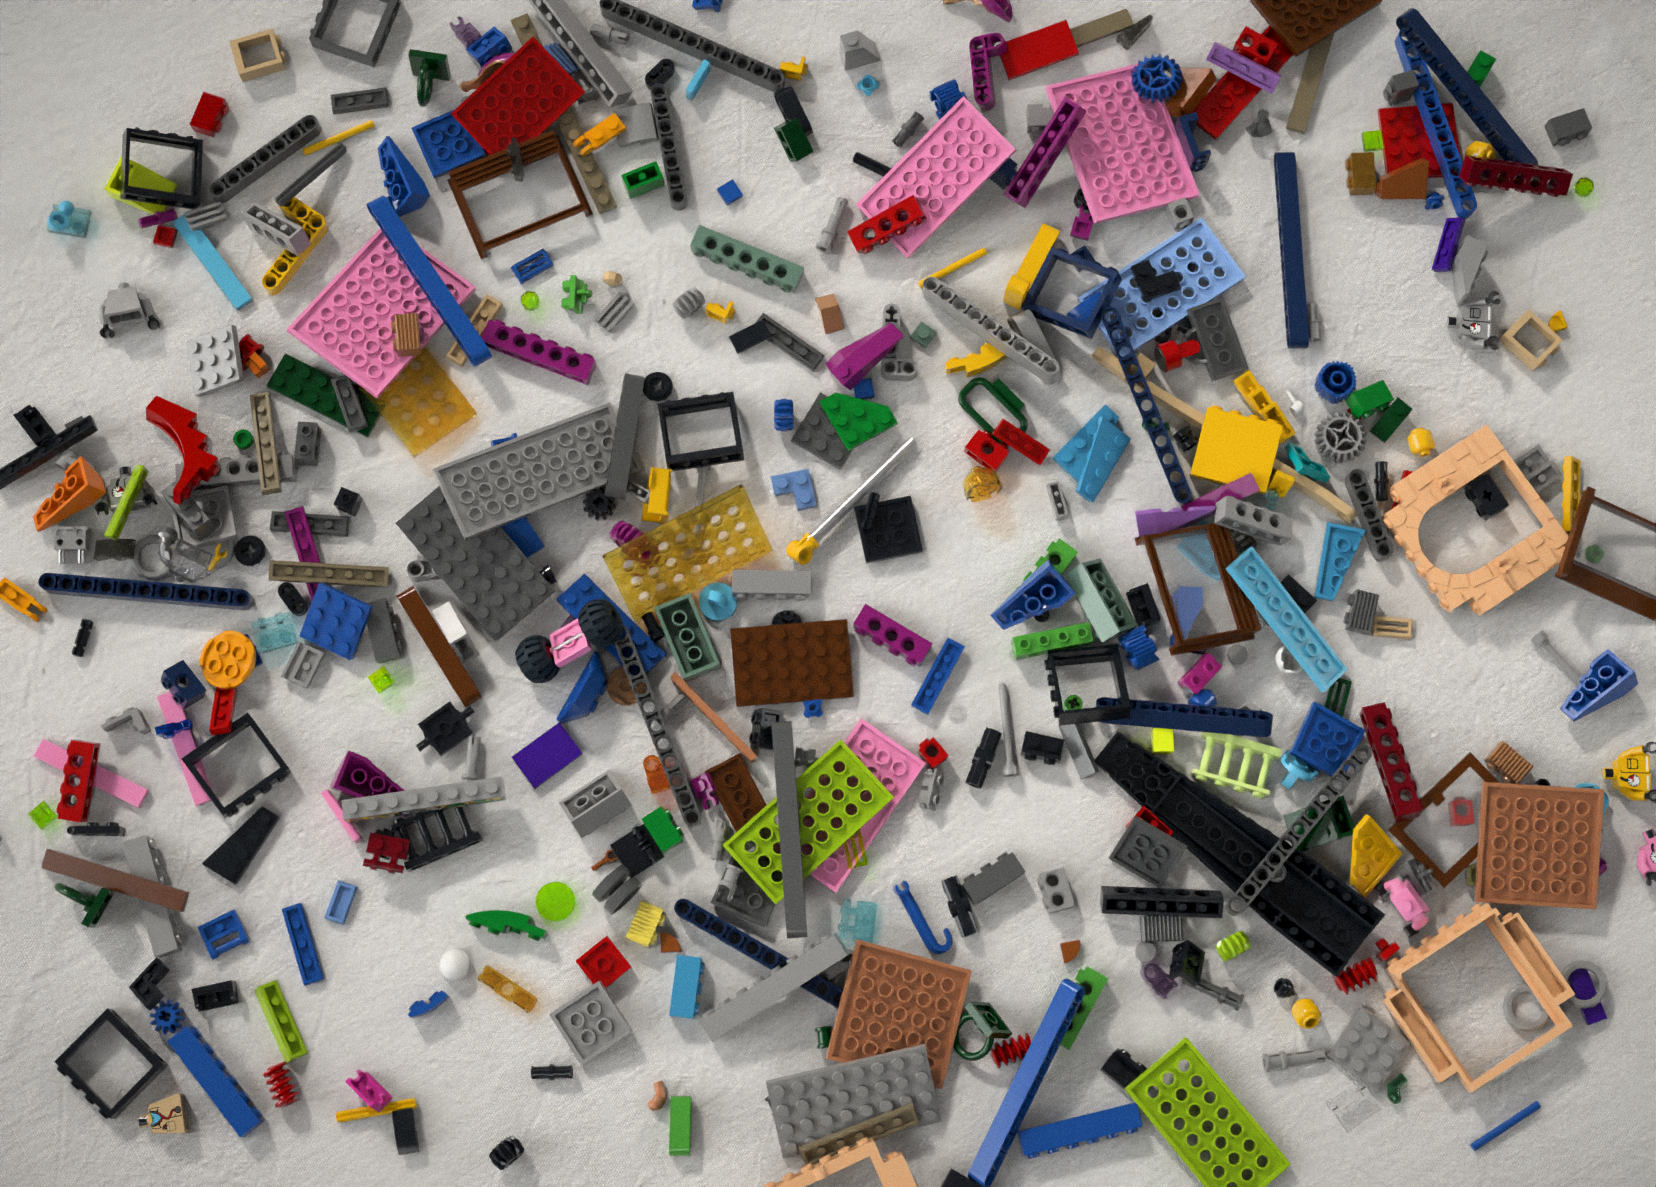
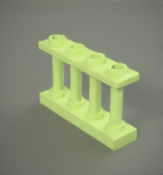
M1202 732L1201 738L1205 739L1206 742L1200 769H1194L1191 773L1192 776H1195L1196 780L1201 782L1213 781L1214 785L1223 788L1230 786L1239 793L1251 792L1253 793L1252 796L1260 799L1270 795L1271 791L1264 789L1271 761L1277 760L1280 757L1282 749L1231 734ZM1217 743L1224 744L1225 748L1219 775L1207 772L1213 747ZM1236 748L1243 750L1244 753L1238 781L1226 778L1232 753ZM1255 754L1262 755L1264 759L1257 787L1245 783L1252 756Z

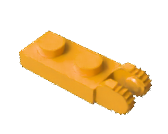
M613 113L576 139L573 145L579 147L588 141L590 144L580 151L582 156H586L624 132L626 127L617 115Z
M4 577L0 581V598L23 615L29 616L38 623L40 621L39 617L31 613L29 609L32 605H35L37 609L45 613L48 609Z

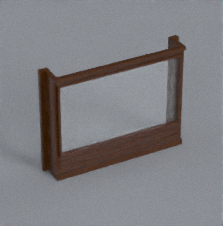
M554 130L448 172L450 179L447 181L481 259L488 257L487 250L581 212H584L586 217L593 215L560 137L555 135Z
M1587 487L1585 491L1581 492L1582 496L1558 571L1554 577L1656 621V523L1594 496L1596 489Z
M1211 523L1134 538L1136 546L1145 544L1176 644L1169 648L1171 656L1255 639L1254 634L1261 630L1255 607L1225 569L1238 558L1229 528Z

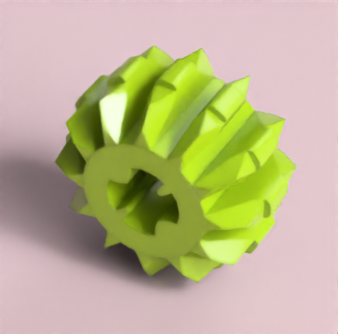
M1244 931L1236 932L1217 943V953L1223 961H1229L1248 951L1251 947L1250 940Z

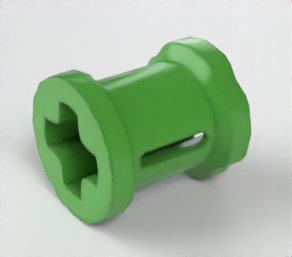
M1070 695L1063 704L1065 710H1072L1070 708L1071 705L1068 703L1075 701L1076 706L1074 709H1081L1083 702L1079 696Z

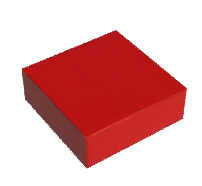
M158 226L153 243L173 248L178 230L171 227Z

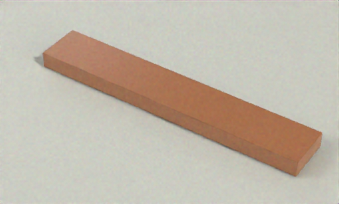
M676 672L670 677L674 685L753 764L757 760V755Z

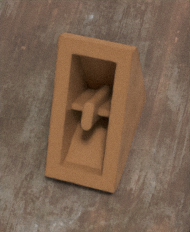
M834 293L815 298L825 334L844 330L839 304Z

